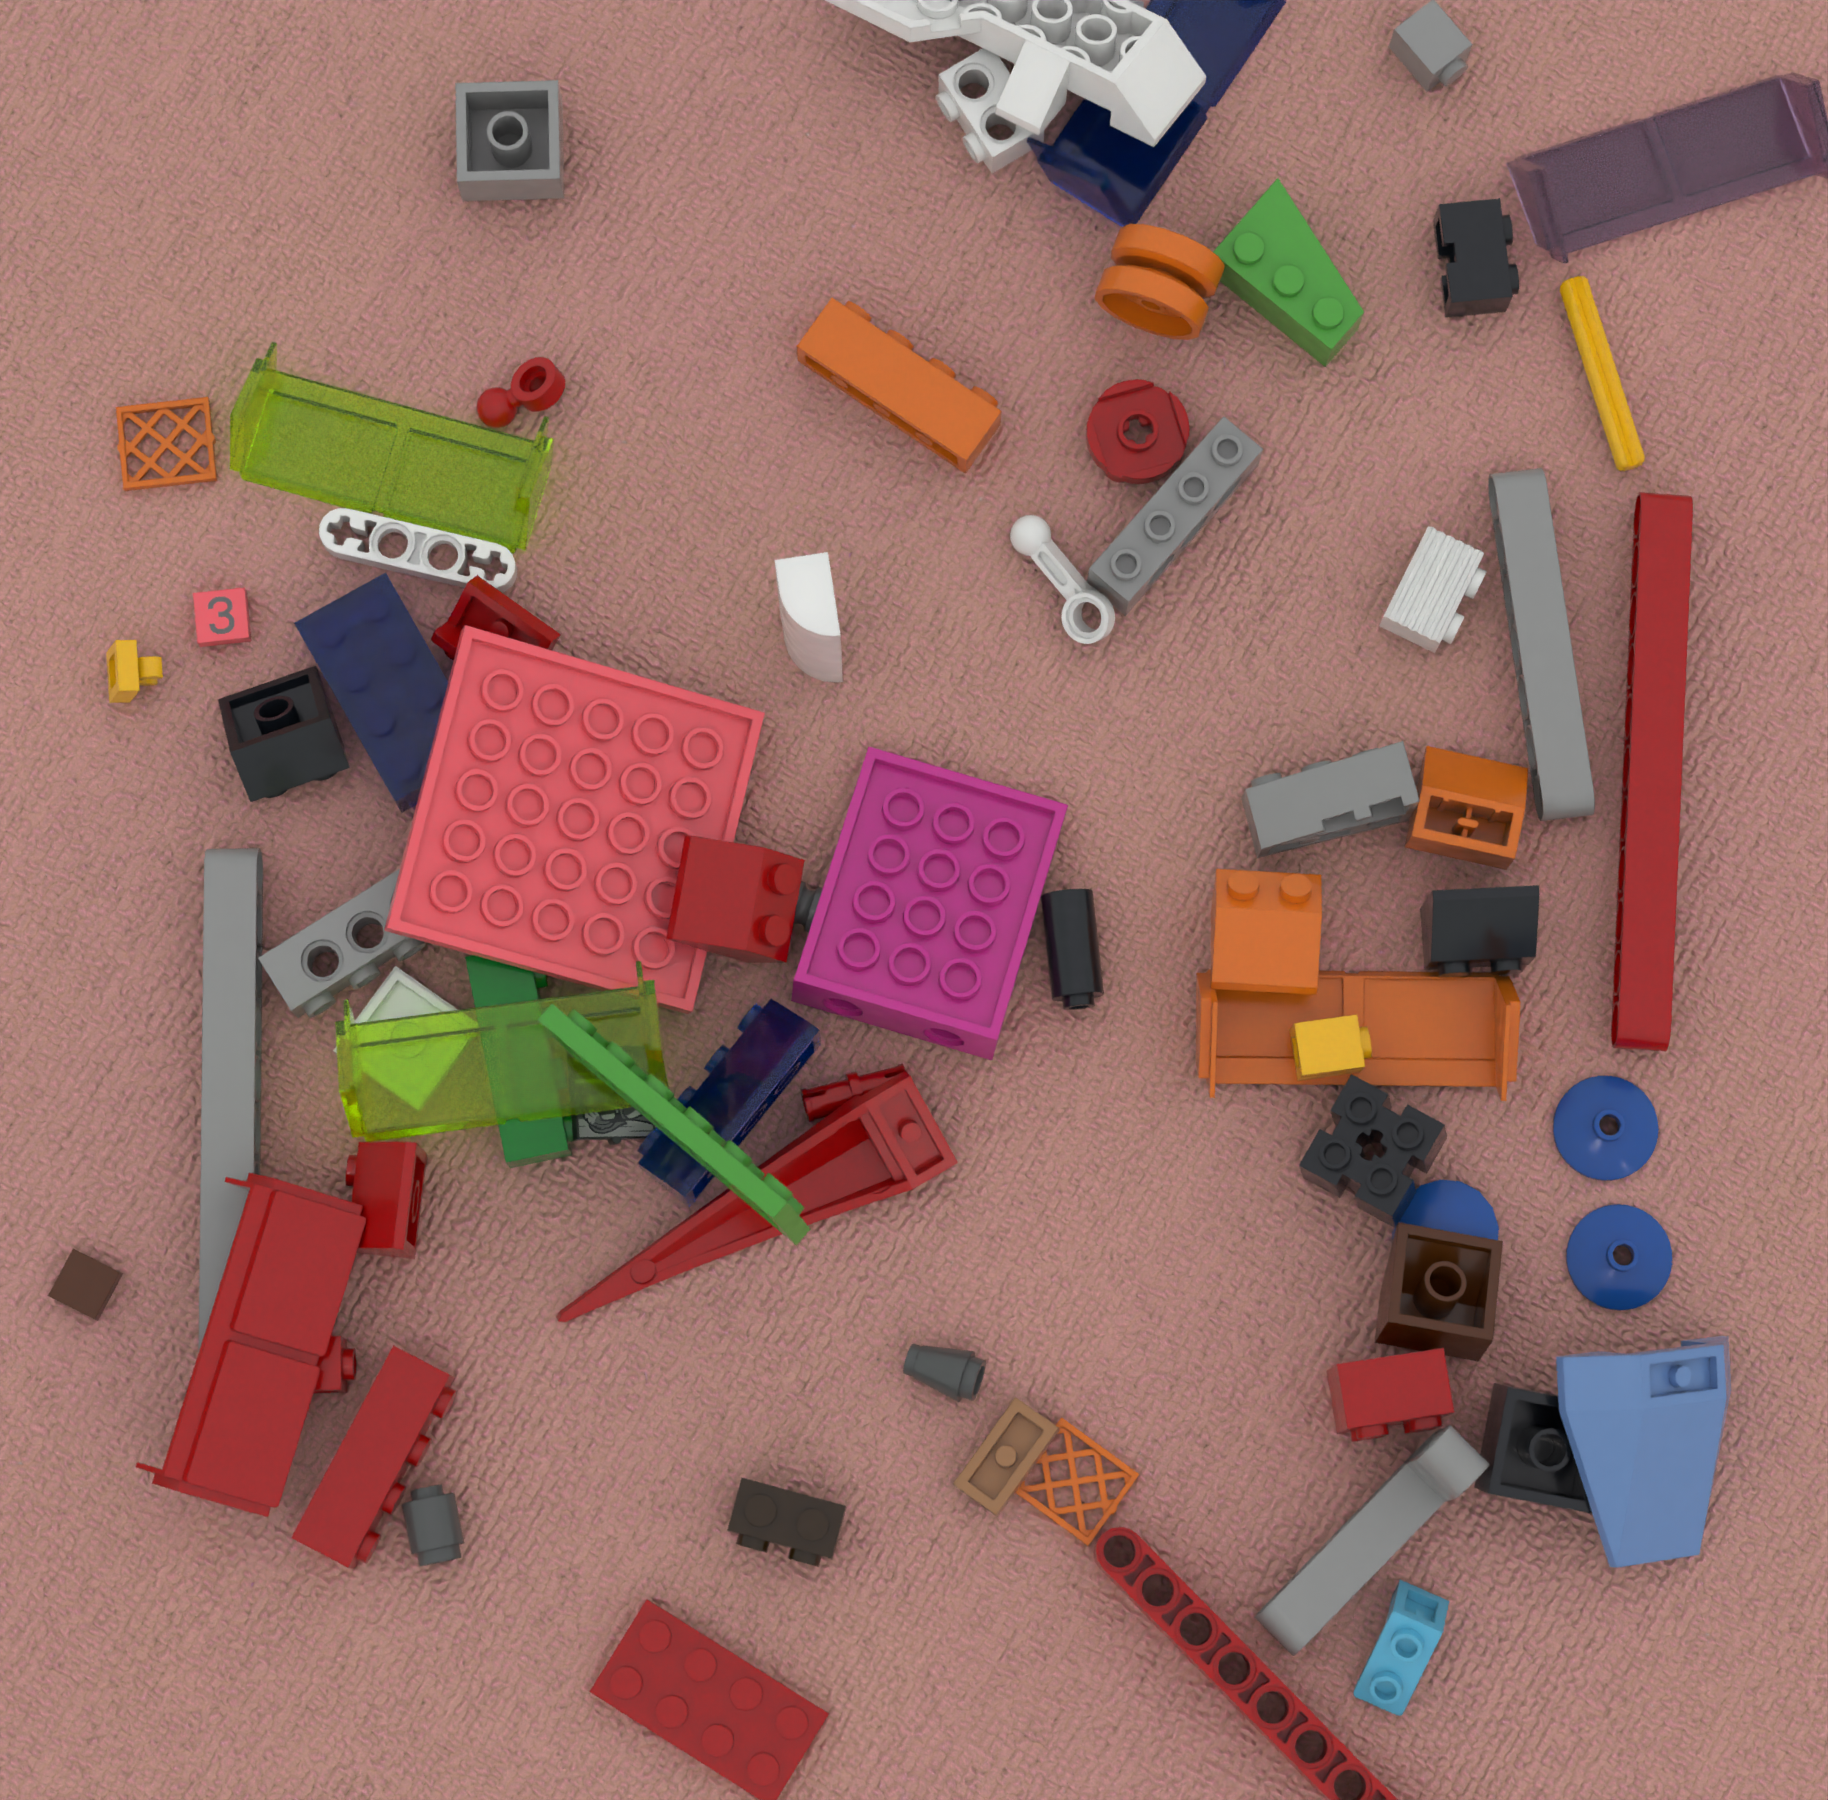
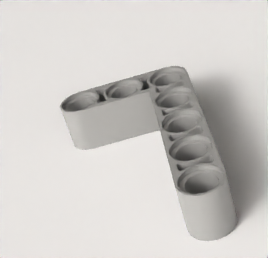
M1451 1425L1437 1430L1257 1613L1255 1619L1294 1656L1446 1501L1459 1497L1490 1464Z

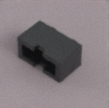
M1500 198L1439 204L1433 219L1437 257L1438 259L1448 258V263L1445 266L1446 275L1440 278L1445 318L1506 312L1513 295L1519 292V275L1517 265L1515 263L1508 264L1506 246L1512 245L1513 230L1510 215H1502Z

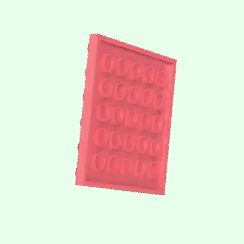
M465 625L461 630L384 931L681 1013L689 1014L693 1012L707 951L666 939L685 836H696L734 842L765 713Z

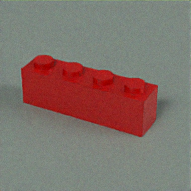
M393 1345L291 1538L347 1568L355 1569L359 1560L366 1564L380 1541L381 1534L375 1532V1529L384 1512L393 1515L405 1494L407 1487L400 1484L407 1468L410 1464L418 1467L429 1449L432 1439L425 1434L434 1417L443 1419L456 1397L457 1391L450 1388L455 1378Z

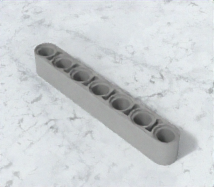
M1542 468L1490 474L1488 479L1489 501L1537 815L1540 821L1593 815L1595 810L1594 789L1546 477Z

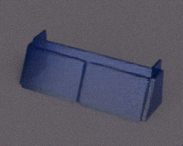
M1151 0L1145 9L1168 20L1206 75L1205 84L1155 147L1110 126L1111 111L1084 98L1052 146L1028 137L1026 140L1038 158L1037 162L1048 179L1054 185L1119 226L1123 227L1130 223L1137 224L1208 119L1207 111L1210 107L1217 106L1285 5L1286 0Z

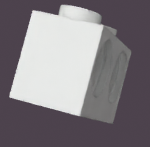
M982 48L939 74V94L935 98L946 119L949 122L957 120L966 133L962 140L972 159L977 164L984 161L993 174L1043 144L1044 131L1040 135H1036L995 114L997 103L1009 79L1010 72L998 55ZM976 83L983 86L987 92L982 97L972 99L964 96L960 90L967 84ZM1002 124L1011 128L1014 134L1008 139L996 140L987 131L994 125Z

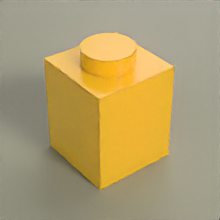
M1357 1014L1294 1023L1290 1028L1297 1081L1359 1073L1365 1067L1364 1059L1372 1057L1368 1027H1359Z

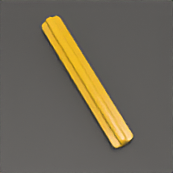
M1585 276L1567 279L1560 286L1561 297L1616 468L1619 471L1635 469L1642 465L1645 456L1588 279Z

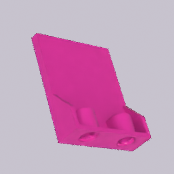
M868 746L796 970L791 1001L993 1060L1068 805Z

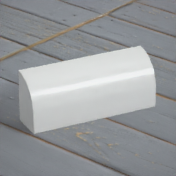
M828 552L775 560L783 635L791 659L799 669L815 679L825 682H843L841 634Z

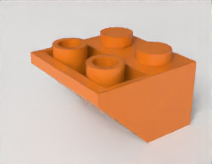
M1426 746L1417 785L1420 802L1410 818L1405 848L1507 870L1515 860L1526 807L1528 768Z

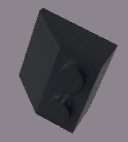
M317 666L218 699L229 750L250 802L264 797L274 798L280 796L290 788L313 780H326L333 777L337 772L350 768L343 741Z
M1539 885L1432 891L1420 908L1424 970L1438 969L1439 977L1470 975V968L1491 967V974L1509 975L1523 972L1522 965H1529L1536 957Z

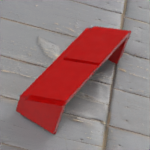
M249 1173L246 1181L229 1177L225 1179L226 1183L249 1190L163 1468L160 1469L139 1462L136 1463L135 1467L155 1473L152 1484L268 1517L271 1507L276 1508L280 1504L320 1374V1369L317 1367L319 1356L326 1354L367 1220L361 1216L363 1205L276 1178Z

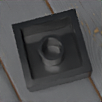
M1494 1383L1480 1454L1490 1465L1476 1479L1474 1488L1488 1494L1592 1513L1560 1416L1558 1395Z

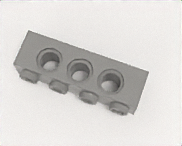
M1223 416L1093 563L1088 572V584L1105 595L1111 604L1126 616L1259 465L1263 448Z
M400 869L258 958L286 1004L297 1018L305 1013L309 1018L323 1013L336 1002L333 997L335 994L350 985L354 990L367 985L380 975L381 972L378 967L395 956L398 961H403L416 954L425 946L424 941L384 931ZM377 924L383 927V938L377 946L373 948L358 946L357 935L364 926ZM325 952L337 954L339 958L338 967L331 975L320 977L313 974V962L318 955Z

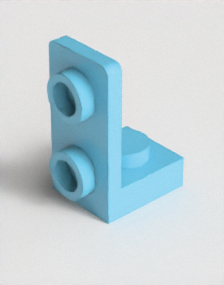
M1399 1580L1391 1598L1386 1623L1355 1685L1353 1694L1356 1698L1397 1716L1404 1713L1443 1633L1449 1606L1448 1600L1403 1580Z

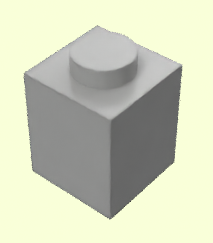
M1431 0L1397 26L1393 31L1389 44L1392 52L1427 92L1440 82L1444 86H1448L1457 80L1468 68L1466 61L1472 47V43L1435 0Z

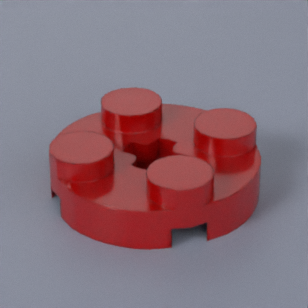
M1142 379L1123 381L1105 390L1092 408L1086 426L1087 447L1096 465L1112 481L1130 484L1151 483L1165 477L1181 463L1190 432L1188 415L1181 401L1169 391L1168 394L1162 388L1154 386L1153 382ZM1138 420L1141 427L1150 426L1152 433L1146 435L1145 443L1136 444L1134 440L1126 439L1123 433L1129 431L1130 421Z

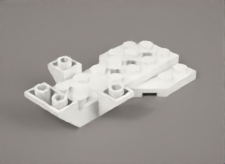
M825 0L908 42L959 36L1014 63L1013 70L997 103L995 114L1036 135H1040L1066 104L1067 90L1111 111L1110 126L1155 147L1206 82V75L1168 20L1145 9L1144 2L1141 0Z

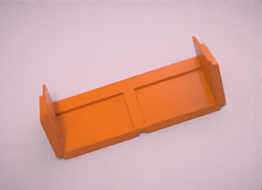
M1208 969L1206 973H1196V1067L1198 1078H1207L1209 1098H1215V1084L1345 1085L1351 1074L1297 1081L1290 1028L1294 1023L1357 1014L1359 1027H1368L1372 1047V1057L1364 1059V1069L1359 1073H1352L1357 1078L1370 1085L1496 1087L1501 1101H1506L1507 1082H1516L1521 1002L1511 977L1493 975L1491 972H1470V975L1462 977H1439L1438 972L1359 971L1358 973H1346L1345 971L1319 970L1317 995L1211 989V969Z

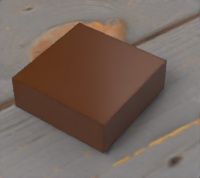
M73 1249L48 1296L98 1321L123 1273Z

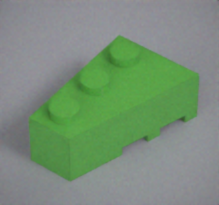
M1277 178L1213 251L1225 265L1220 282L1326 367L1357 332L1364 311L1281 181Z

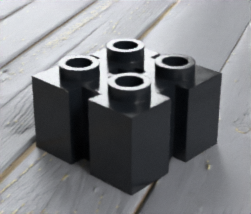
M1351 1074L1330 1110L1334 1124L1337 1125L1334 1132L1330 1135L1319 1129L1299 1167L1304 1179L1339 1198L1346 1187L1357 1192L1355 1198L1359 1209L1396 1228L1416 1194L1414 1181L1409 1177L1415 1168L1427 1174L1447 1139L1445 1124L1408 1104L1401 1116L1391 1111L1392 1106L1389 1094ZM1374 1142L1381 1143L1385 1154L1381 1158L1374 1154L1371 1161L1366 1160L1363 1148L1367 1144L1372 1145Z

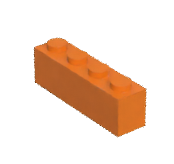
M832 297L798 343V361L966 474L1001 425L1002 411L996 408L998 406L997 400L979 387L973 386L970 390L956 381L955 372L940 360L931 358L928 362L912 351L914 349L913 344L900 333L891 329L885 333L871 324V316L860 306L850 301L843 305Z

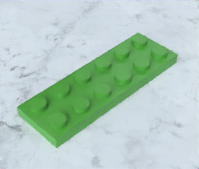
M551 1004L539 1017L538 1021L568 1053L796 1246L810 1231L808 1225L799 1216L805 1208L793 1197L791 1191L770 1173L765 1176L752 1163L753 1160L730 1140L726 1142L713 1130L714 1127L690 1106L686 1108L674 1097L675 1094L651 1073L647 1075L635 1064V1060L613 1041L609 1043L597 1032V1029L579 1012L572 1009L566 1016L556 1006Z

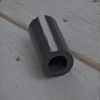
M1066 889L1041 895L1052 1000L1063 1001L1064 1010L1094 1007V998L1103 996L1104 988L1093 890Z

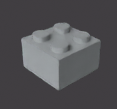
M558 80L455 83L457 184L462 201L564 198L563 102Z

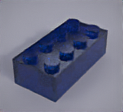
M384 573L294 624L398 808L403 813L417 805L448 680L388 575Z

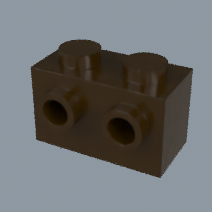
M741 1478L727 1530L738 1534L737 1545L767 1553L769 1543L790 1548L788 1559L819 1567L821 1557L833 1560L846 1506Z

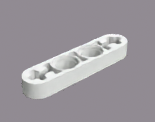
M337 508L330 511L323 517L319 525V536L325 549L332 556L339 559L465 588L467 583L478 575L502 593L512 587L517 578V566L512 553L506 547L497 543L348 508ZM344 522H350V527L355 534L368 537L367 527H374L369 537L370 551L368 553L362 552L365 545L362 540L355 538H346L343 545H337L335 536L330 533L331 530L341 529ZM392 532L400 533L408 540V547L405 553L397 558H387L379 551L381 539L386 534ZM441 544L451 545L458 552V559L455 565L446 570H438L429 563V555L432 549ZM467 550L474 551L472 555L474 562L485 565L490 564L493 557H499L502 567L507 570L506 573H497L494 581L487 580L483 569L469 566L470 575L463 576L462 574L467 567Z

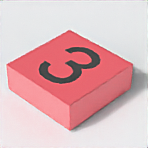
M245 587L193 593L197 643L200 647L252 642L248 597Z

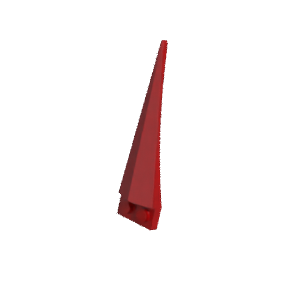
M905 1070L860 1097L858 1094L759 1165L758 1168L765 1176L770 1173L792 1192L793 1197L805 1208L799 1216L807 1225L858 1207L913 1190L958 1162L911 1076ZM728 1188L560 1310L556 1318L558 1322H567L646 1287L782 1235V1233Z

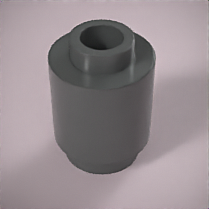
M442 1484L410 1491L412 1501L402 1503L411 1554H417L419 1567L462 1558L459 1545L464 1543L455 1493L444 1494Z

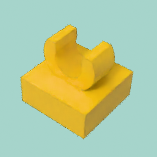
M115 640L106 652L109 703H130L140 691V686L157 685V679L163 678L162 657L147 656L138 658L137 640Z

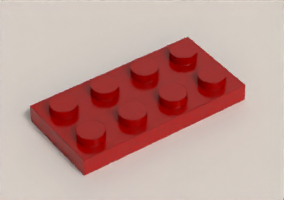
M646 1599L589 1691L760 1800L778 1799L829 1715L825 1710Z

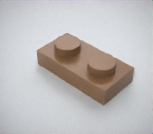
M1015 1397L953 1485L998 1517L1060 1429Z

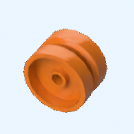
M1128 224L1120 227L1111 251V259L1116 265L1104 269L1095 292L1096 302L1113 317L1148 333L1180 340H1191L1199 337L1209 309L1203 299L1215 295L1225 267L1219 256L1206 246L1187 236L1165 228L1146 224Z

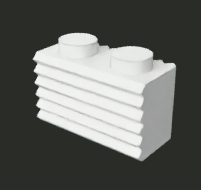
M1428 526L1379 626L1433 653L1436 652L1441 640L1451 644L1465 617L1456 613V610L1464 595L1471 599L1475 597L1487 572L1478 567L1484 553L1473 548L1471 545L1446 535L1442 531H1437L1434 527Z

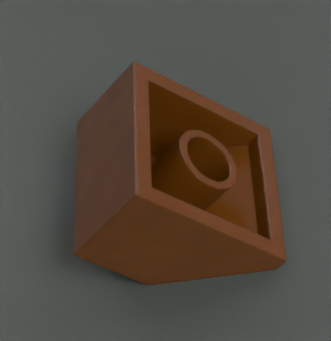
M1398 1222L1380 1291L1375 1343L1418 1351L1444 1348L1445 1356L1479 1362L1493 1342L1503 1241Z

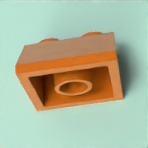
M1216 869L1211 906V989L1317 995L1322 924L1321 875Z

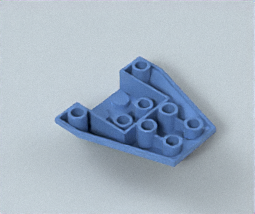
M1729 1336L1681 1341V1347L1627 1354L1595 1351L1556 1356L1560 1416L1609 1566L1619 1568L1699 1555L1731 1394Z

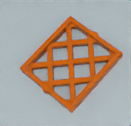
M209 397L116 407L119 437L117 450L120 453L124 491L217 481L214 450L216 438L212 429ZM191 408L183 419L170 411ZM199 411L205 414L206 430L202 435L188 425ZM156 412L147 423L135 415ZM163 415H166L177 424L166 439L153 429ZM128 419L141 428L140 432L130 443L125 439L124 423ZM183 430L197 440L186 454L172 444ZM147 434L161 444L150 458L136 448ZM203 445L208 448L209 465L206 469L192 460L193 456ZM167 449L181 459L170 473L156 464ZM131 453L145 463L134 477L129 475L127 458ZM186 465H189L199 473L177 476ZM150 469H153L163 477L142 480Z
M1061 1417L1056 1426L1060 1429L1058 1434H1064L1067 1453L1047 1456L1046 1450L1036 1463H1042L1045 1483L1025 1486L1024 1480L1016 1494L1082 1543L1089 1546L1109 1516L1117 1511V1505L1140 1474ZM1071 1434L1092 1449L1073 1451ZM1094 1455L1097 1475L1077 1478L1074 1458ZM1101 1456L1122 1471L1104 1474ZM1068 1459L1071 1479L1051 1482L1048 1462ZM1124 1478L1125 1486L1115 1499L1108 1500L1105 1480ZM1098 1482L1101 1501L1082 1504L1079 1484ZM1072 1486L1075 1505L1056 1508L1053 1488ZM1046 1490L1049 1509L1029 1495L1028 1492ZM1102 1508L1103 1516L1092 1530H1086L1083 1511ZM1076 1512L1079 1531L1058 1515Z

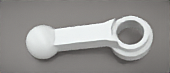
M1026 515L1019 518L1011 528V543L1016 551L1033 559L1067 600L1061 614L1062 624L1066 633L1073 640L1083 644H1091L1104 639L1110 634L1115 623V612L1109 599L1088 584L1053 542L1050 527L1044 519L1036 515ZM1086 602L1094 604L1101 613V624L1098 629L1090 628L1083 621L1082 608Z

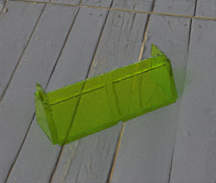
M271 342L264 360L256 358L230 414V470L240 472L242 480L343 508L370 514L376 511L383 513V517L497 543L506 547L512 554L516 552L517 548L527 549L552 465L554 439L547 437L549 417L544 416L536 438L533 441L276 371L277 343Z
M636 961L638 986L362 1023H355L349 999L343 1000L344 1020L335 1021L338 1083L352 1138L363 1137L367 1142L502 1125L507 1122V1119L518 1118L520 1122L632 1107L568 1053L538 1021L539 1017L551 1004L556 1006L566 1016L572 1009H575L597 1029V1032L609 1043L613 1041L635 1060V1064L647 1075L651 1073L669 1088L655 981L644 980L641 961Z

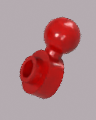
M532 358L516 370L511 380L510 389L493 387L485 390L479 396L476 404L477 415L485 425L491 428H503L514 420L517 408L522 405L532 412L546 410L553 406L562 396L565 389V377L548 358Z

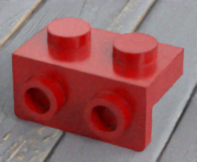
M477 575L467 583L448 621L434 631L431 641L442 648L444 653L454 661L461 630L465 625L549 650H553L561 634Z

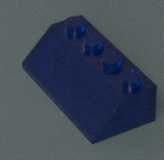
M770 999L763 1008L755 1004L747 1012L737 1027L742 1032V1035L729 1049L723 1044L705 1065L704 1070L709 1075L696 1090L690 1085L677 1099L686 1108L690 1106L714 1127L713 1130L726 1142L730 1140L738 1147L821 1046L820 1030L773 999ZM657 1127L650 1132L638 1148V1152L643 1155L638 1162L640 1169L689 1208L715 1177Z

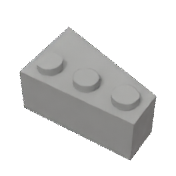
M1403 741L1381 748L1362 751L1354 754L1352 757L1335 762L1321 761L1303 767L1301 769L1302 772L1283 778L1281 773H1273L1255 778L1251 781L1252 787L1245 789L1241 798L1257 858L1406 822L1420 802Z

